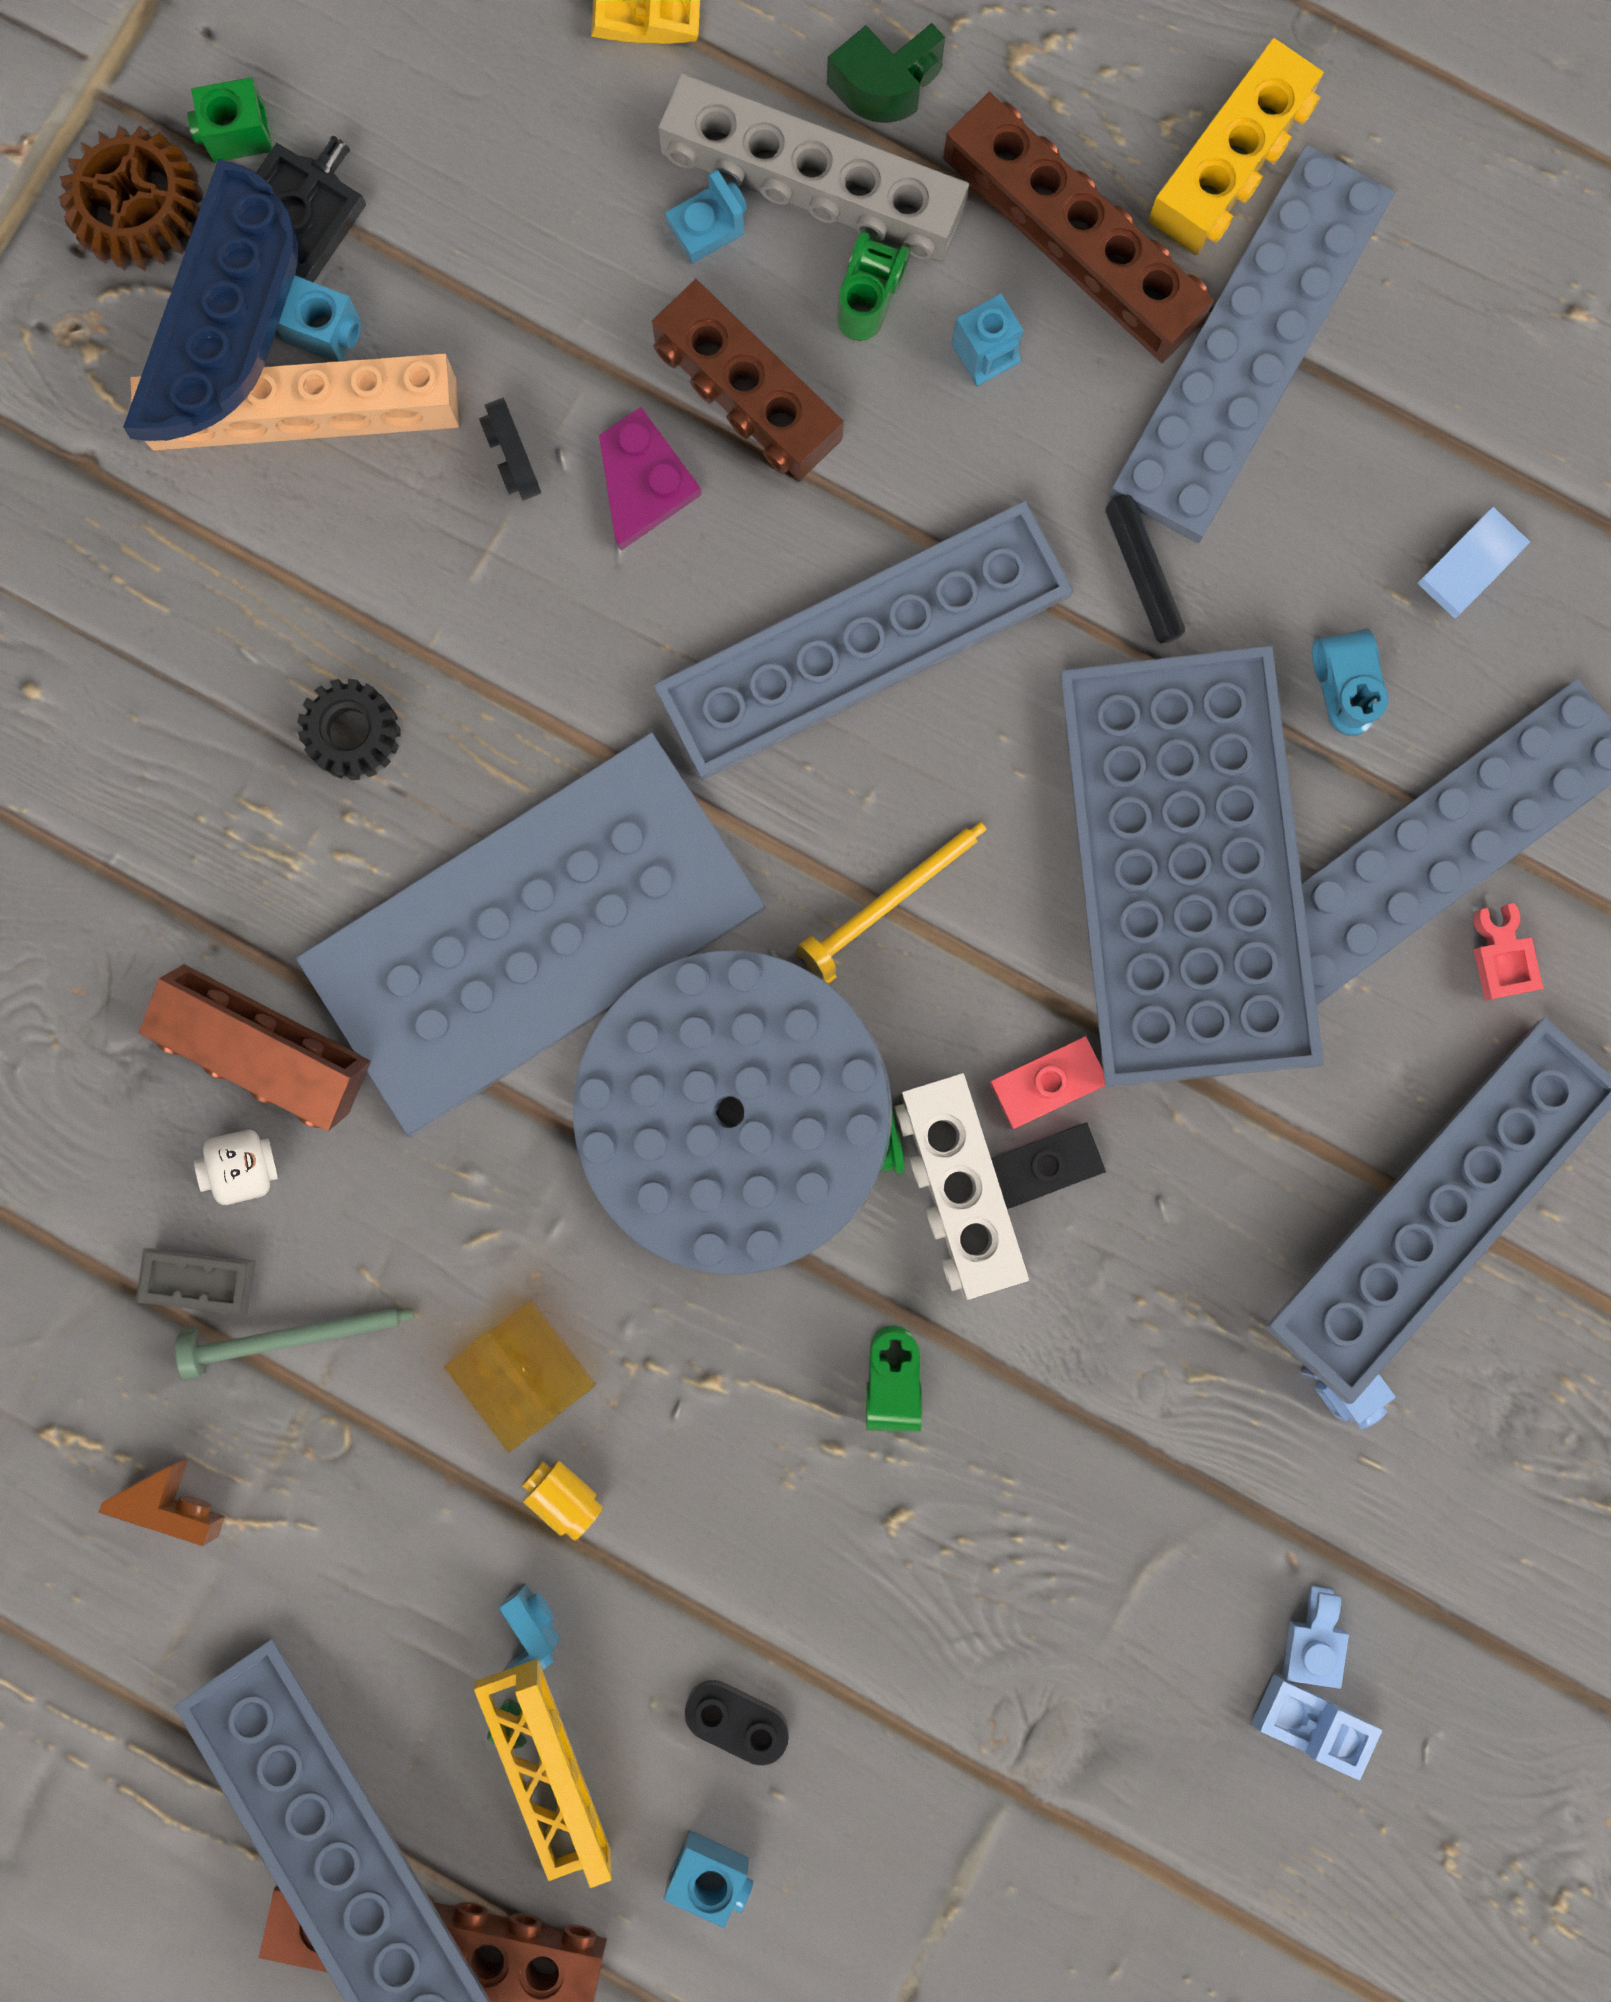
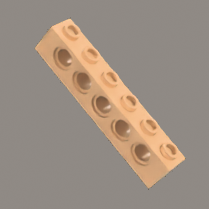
M446 354L264 367L260 378L248 397L221 421L200 432L169 441L145 442L152 451L459 428L456 377ZM141 376L130 377L132 401Z

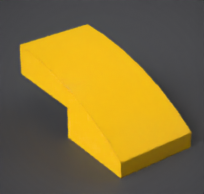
M593 0L591 37L632 43L671 44L694 42L699 34L700 0Z

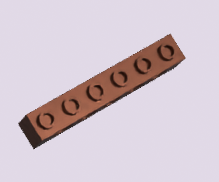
M989 91L947 132L943 160L1162 364L1205 321L1214 302L1205 284L1198 277L1192 274L1187 275L1172 261L1170 253L1160 242L1149 240L1134 226L1133 219L1125 209L1109 203L1097 191L1095 183L1086 173L1079 170L1075 171L1060 157V153L1052 141L1044 136L1038 137L1025 125L1020 113L1013 105L1008 102L1002 103ZM1008 152L1013 154L1016 159L1006 161L1000 159L996 154ZM1045 186L1049 188L1053 192V194H1038L1033 190V187ZM1081 220L1086 222L1090 229L1079 230L1074 228L1069 222ZM1118 254L1126 259L1127 264H1114L1106 256ZM1147 288L1157 289L1164 295L1165 299H1151L1143 290Z
M277 1885L273 1890L259 1958L327 1972ZM427 1894L491 2002H594L607 1938L598 1937L594 1930L581 1925H567L564 1929L542 1925V1921L533 1915L517 1913L512 1914L508 1918L489 1914L486 1907L477 1903L461 1902L456 1904V1906L434 1902V1898L431 1895ZM483 1945L495 1946L501 1951L504 1959L496 1963L488 1962L480 1956L478 1948ZM540 1956L548 1957L556 1963L558 1970L551 1974L540 1973L534 1968L531 1960Z

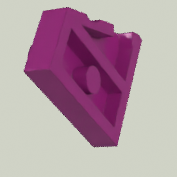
M639 407L599 435L616 544L621 551L702 495L700 486L642 407Z

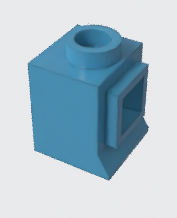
M1001 293L956 318L951 344L975 385L979 386L1021 363L1019 346L1024 330Z

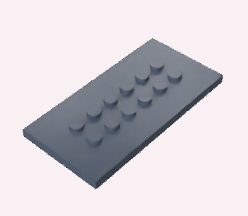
M651 732L301 954L296 960L354 1052L371 1060L367 1070L369 1076L407 1136L412 1137L608 1011L630 987L643 977L678 959L697 954L764 911L766 906Z

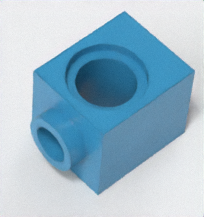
M294 275L276 330L284 343L331 361L339 362L343 360L347 348L353 349L361 332V321L348 295ZM323 315L331 316L326 325L319 328L311 327L316 318Z
M689 1830L668 1877L663 1900L725 1928L732 1910L741 1914L751 1893L754 1880L747 1878L749 1857ZM715 1871L725 1878L726 1884L717 1890H707L699 1884L697 1878L704 1872Z

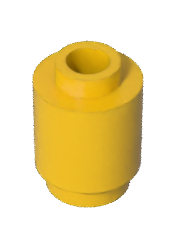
M559 1459L551 1466L542 1461L521 1485L528 1492L522 1502L558 1535L562 1536L566 1533L574 1541L590 1527L603 1509V1506L595 1500L597 1493Z

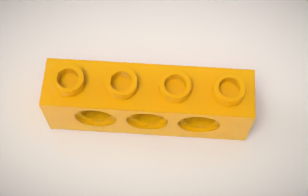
M1273 38L1157 195L1147 222L1195 255L1199 254L1209 239L1217 243L1234 219V215L1229 213L1237 200L1246 204L1261 183L1263 176L1258 172L1264 163L1268 160L1274 165L1289 145L1292 136L1287 132L1294 122L1297 121L1304 125L1321 99V96L1316 94L1315 91L1324 71ZM1260 107L1270 108L1276 115L1267 114ZM1231 146L1241 147L1248 154H1238L1231 149ZM1201 186H1212L1215 189H1217L1220 194H1209L1205 192L1201 188Z

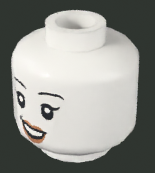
M251 1129L207 1139L203 1146L204 1158L194 1160L200 1192L212 1190L214 1199L221 1205H229L262 1197L268 1193L270 1181L278 1179L269 1138L260 1140L259 1135Z

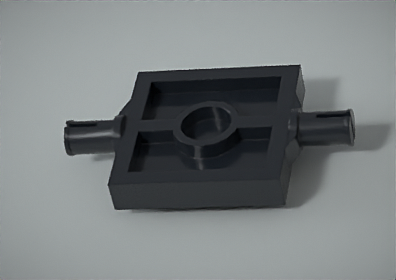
M336 136L330 137L329 142L317 160L298 156L276 142L256 172L257 175L271 185L273 192L287 209L298 242V260L295 276L313 283L366 206L363 196L342 183L334 173L347 153L350 152L347 144L341 139L338 141Z

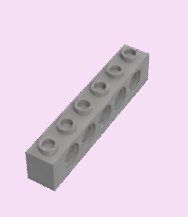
M682 73L658 127L661 154L665 155L675 165L686 169L696 167L709 173L718 170L726 184L734 182L737 187L740 185L761 192L766 199L779 205L790 203L808 210L813 217L822 222L834 223L837 221L855 228L859 234L861 231L870 233L871 240L882 241L884 239L899 246H907L911 248L910 255L919 259L927 260L933 258L941 262L944 261L965 210L969 183ZM712 133L727 135L726 138L720 141H712L706 138ZM759 151H770L775 154L769 159H759L754 156ZM806 169H817L823 174L818 177L809 178L802 175L801 172ZM853 187H864L870 193L864 196H855L848 190ZM900 205H910L918 211L914 214L906 215L898 212L895 208Z

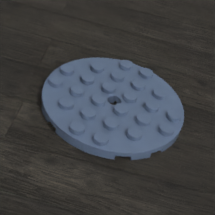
M714 951L678 959L656 969L630 987L610 1007L590 1038L580 1063L573 1100V1124L576 1145L587 1180L606 1212L627 1235L657 1256L679 1266L714 1274H748L781 1267L810 1254L837 1235L855 1217L865 1204L866 1198L873 1188L885 1162L892 1126V1098L885 1063L876 1040L852 1008V1004L838 990L821 977L784 959L747 951ZM729 1096L740 1100L744 1107L743 1120L733 1128L724 1125L716 1114L721 1101Z

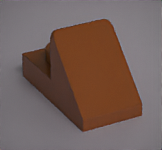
M186 1458L103 1501L98 1512L200 1546L206 1545L219 1536L225 1518L223 1515L211 1512L212 1505L204 1500L189 1496H180L178 1501L174 1500L187 1464Z

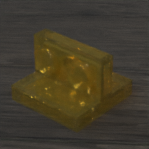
M533 1299L498 1326L481 1335L470 1344L471 1346L444 1366L508 1453L535 1432L537 1433L561 1412L597 1385Z

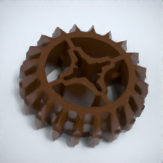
M118 125L115 138L109 139L106 134L98 130V141L100 143L91 147L81 142V151L84 154L82 159L67 158L68 167L73 174L60 176L61 186L66 191V193L59 196L60 205L66 212L64 215L65 223L72 233L76 234V239L85 250L92 251L96 258L105 264L113 260L117 267L125 271L133 260L138 268L146 271L149 258L155 257L158 263L166 266V256L164 253L172 248L173 251L183 254V246L179 240L182 237H191L194 229L191 222L197 220L201 208L198 203L202 202L204 198L203 191L198 184V173L194 166L188 163L183 150L177 147L176 144L171 146L168 139L160 132L151 137L149 132L139 125L131 137L127 129ZM152 171L167 177L168 191L158 190L157 186L153 184L150 179ZM98 206L108 209L114 218L112 227L98 221Z

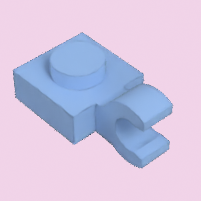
M1311 1585L1306 1623L1290 1621L1282 1673L1287 1681L1338 1689L1342 1687L1349 1634L1344 1629L1334 1627L1340 1615L1341 1596L1334 1595L1332 1588Z

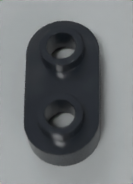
M504 397L484 404L488 415L480 417L479 421L490 448L500 445L506 458L505 462L497 466L508 494L519 491L522 501L542 494Z
M718 1680L704 1681L690 1692L685 1707V1720L690 1731L698 1738L754 1765L771 1764L784 1754L788 1745L789 1729L784 1715L777 1708ZM708 1705H715L722 1711V1717L717 1721L710 1722L703 1717L702 1710ZM758 1729H764L770 1733L772 1739L768 1744L760 1746L752 1741V1733Z

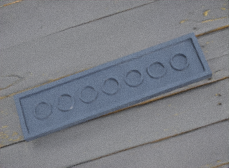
M1305 145L1109 493L1110 496L1114 498L1124 495L1132 496L1138 511L1194 542L1200 543L1396 193L1394 190L1312 146Z
M1023 501L654 684V688L701 781L1070 598L1073 589L1026 501Z
M1578 678L1302 883L1317 1005L1611 785V720Z
M1546 1017L1537 1021L1264 1328L1346 1404H1353L1611 1109V1075Z
M269 1640L174 1706L345 2002H491L275 1640Z

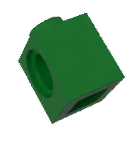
M252 77L191 88L195 110L187 112L189 127L195 143L204 144L214 163L218 159L227 161L269 153L272 150L273 144L266 106ZM236 117L231 123L221 125L224 120Z

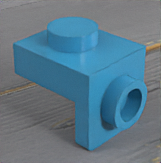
M525 1584L507 1596L499 1607L525 1648L523 1652L508 1662L504 1670L535 1659L539 1660L542 1670L546 1669L554 1662L550 1654L554 1652L560 1641L559 1635L551 1625L555 1618L549 1604L540 1593L537 1592L532 1595Z

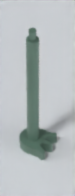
M397 1308L386 1309L198 1346L197 1327L180 1330V1334L175 1340L177 1366L182 1380L197 1378L205 1374L203 1364L396 1327L400 1325L399 1322L415 1319L414 1310L397 1311Z

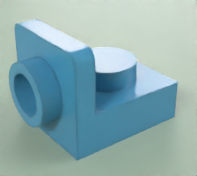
M718 170L708 174V189L665 213L666 223L692 264L744 235L743 213L747 211L746 202L734 182L726 184Z

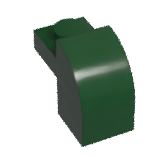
M930 23L896 53L892 54L869 27L865 25L827 57V86L853 113L866 120L890 123L908 118L918 110L920 87H925L931 83L942 69L945 36L933 23Z

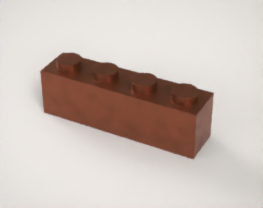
M185 964L158 979L139 1030V1034L156 1042V1045L161 1050L170 1054L181 1055L201 1065L209 1075L219 1079H228L249 1090L255 1099L264 1103L276 1104L295 1114L303 1124L313 1128H322L326 1131H330L350 1113L371 1063V1060Z

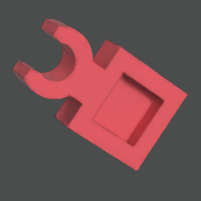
M1515 903L1501 907V914L1503 915L1501 927L1495 926L1491 922L1488 908L1474 912V926L1477 932L1486 938L1488 946L1473 950L1485 1001L1544 989L1532 937L1516 939L1515 930L1520 923V912Z

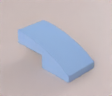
M1492 507L1417 584L1455 619L1523 551L1530 541L1501 513Z
M1273 1674L1251 1722L1260 1732L1302 1750L1314 1760L1359 1781L1383 1731L1378 1726L1275 1674Z

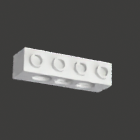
M964 1073L900 1093L902 1104L894 1106L896 1119L902 1136L912 1135L918 1155L910 1157V1163L918 1187L928 1186L934 1207L927 1208L926 1214L935 1240L944 1237L950 1258L942 1260V1265L950 1290L960 1289L963 1298L969 1300L1029 1281ZM937 1121L949 1123L956 1132L955 1145L947 1152L935 1150L928 1141V1130ZM954 1172L964 1173L972 1183V1193L962 1203L950 1201L944 1192L945 1180ZM973 1223L982 1225L988 1233V1244L978 1254H968L960 1243L963 1229Z

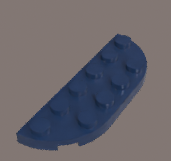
M221 159L217 161L123 426L130 439L169 441L213 426L233 412L248 397L264 368L294 279L298 260V242L288 211L273 192L271 185L255 172L236 163Z

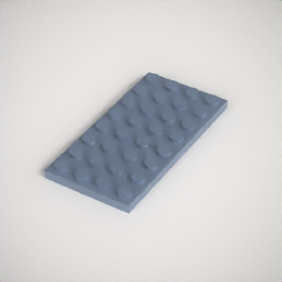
M1273 645L1062 670L1061 686L1105 1088L1323 1066L1322 1044Z

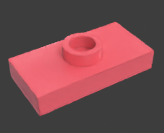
M1086 1036L989 1082L1012 1130L1105 1086L1103 1069Z

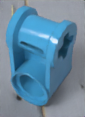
M1367 628L1315 639L1312 645V661L1316 677L1321 684L1328 719L1332 727L1339 733L1347 736H1357L1364 733L1374 721L1378 720L1385 713L1389 703L1388 693L1379 664L1378 647L1373 633ZM1352 699H1353V703H1354V705H1355V706H1353V707H1352L1351 704H1350V701H1351ZM1361 706H1364L1366 710L1364 714Z

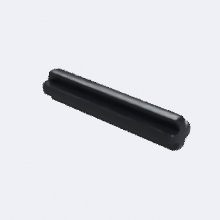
M1130 495L1115 498L1108 503L1105 512L1155 637L1161 644L1174 641L1183 635L1185 625L1136 503Z

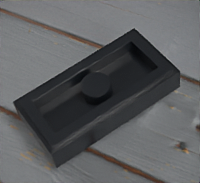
M1087 1122L991 1158L1007 1209L1106 1172Z

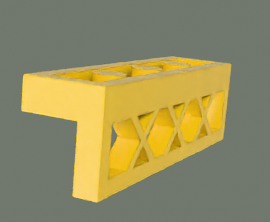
M535 1659L475 1681V1694L548 1881L581 1869L584 1870L590 1888L611 1881V1848L539 1660ZM515 1686V1694L522 1709L519 1716L497 1708L492 1694ZM504 1725L512 1728L509 1736L506 1733ZM520 1732L532 1736L540 1756L537 1764L515 1756L513 1746ZM523 1774L530 1776L527 1784ZM539 1780L551 1785L558 1803L555 1812L534 1804L531 1795ZM541 1822L549 1824L546 1831ZM557 1828L569 1832L576 1852L555 1859L550 1842Z

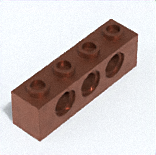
M697 279L693 280L652 320L655 339L653 347L660 358L673 369L679 365L691 377L690 384L703 400L709 404L715 400L728 412L726 418L734 430L745 439L752 436L765 448L763 450L765 458L779 473L785 474L788 471L800 482L843 440L844 420ZM704 343H713L720 347L717 353L710 356H704L695 351ZM740 378H750L757 383L749 391H738L731 386ZM776 413H786L794 421L786 427H776L768 419Z

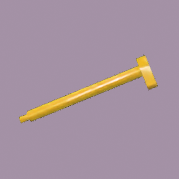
M979 822L970 830L965 828L824 940L819 942L813 936H808L797 945L795 954L807 963V968L811 973L815 972L817 976L827 983L832 982L837 976L835 974L836 966L831 957L977 843L976 838L986 831L984 824Z

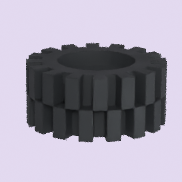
M348 678V684H343L340 679L330 681L332 688L327 690L322 685L314 690L318 697L314 701L307 697L303 703V706L307 709L306 715L299 714L297 722L303 728V731L298 732L299 740L306 747L304 750L307 755L324 771H328L342 779V776H347L350 780H360L359 775L366 774L368 777L376 775L375 768L380 764L386 768L391 762L387 758L389 753L396 754L399 747L395 739L396 737H401L400 727L396 723L398 717L387 700L371 685L366 683L363 686L355 679ZM347 711H356L366 716L369 724L368 735L364 742L355 748H340L331 739V725L340 714Z

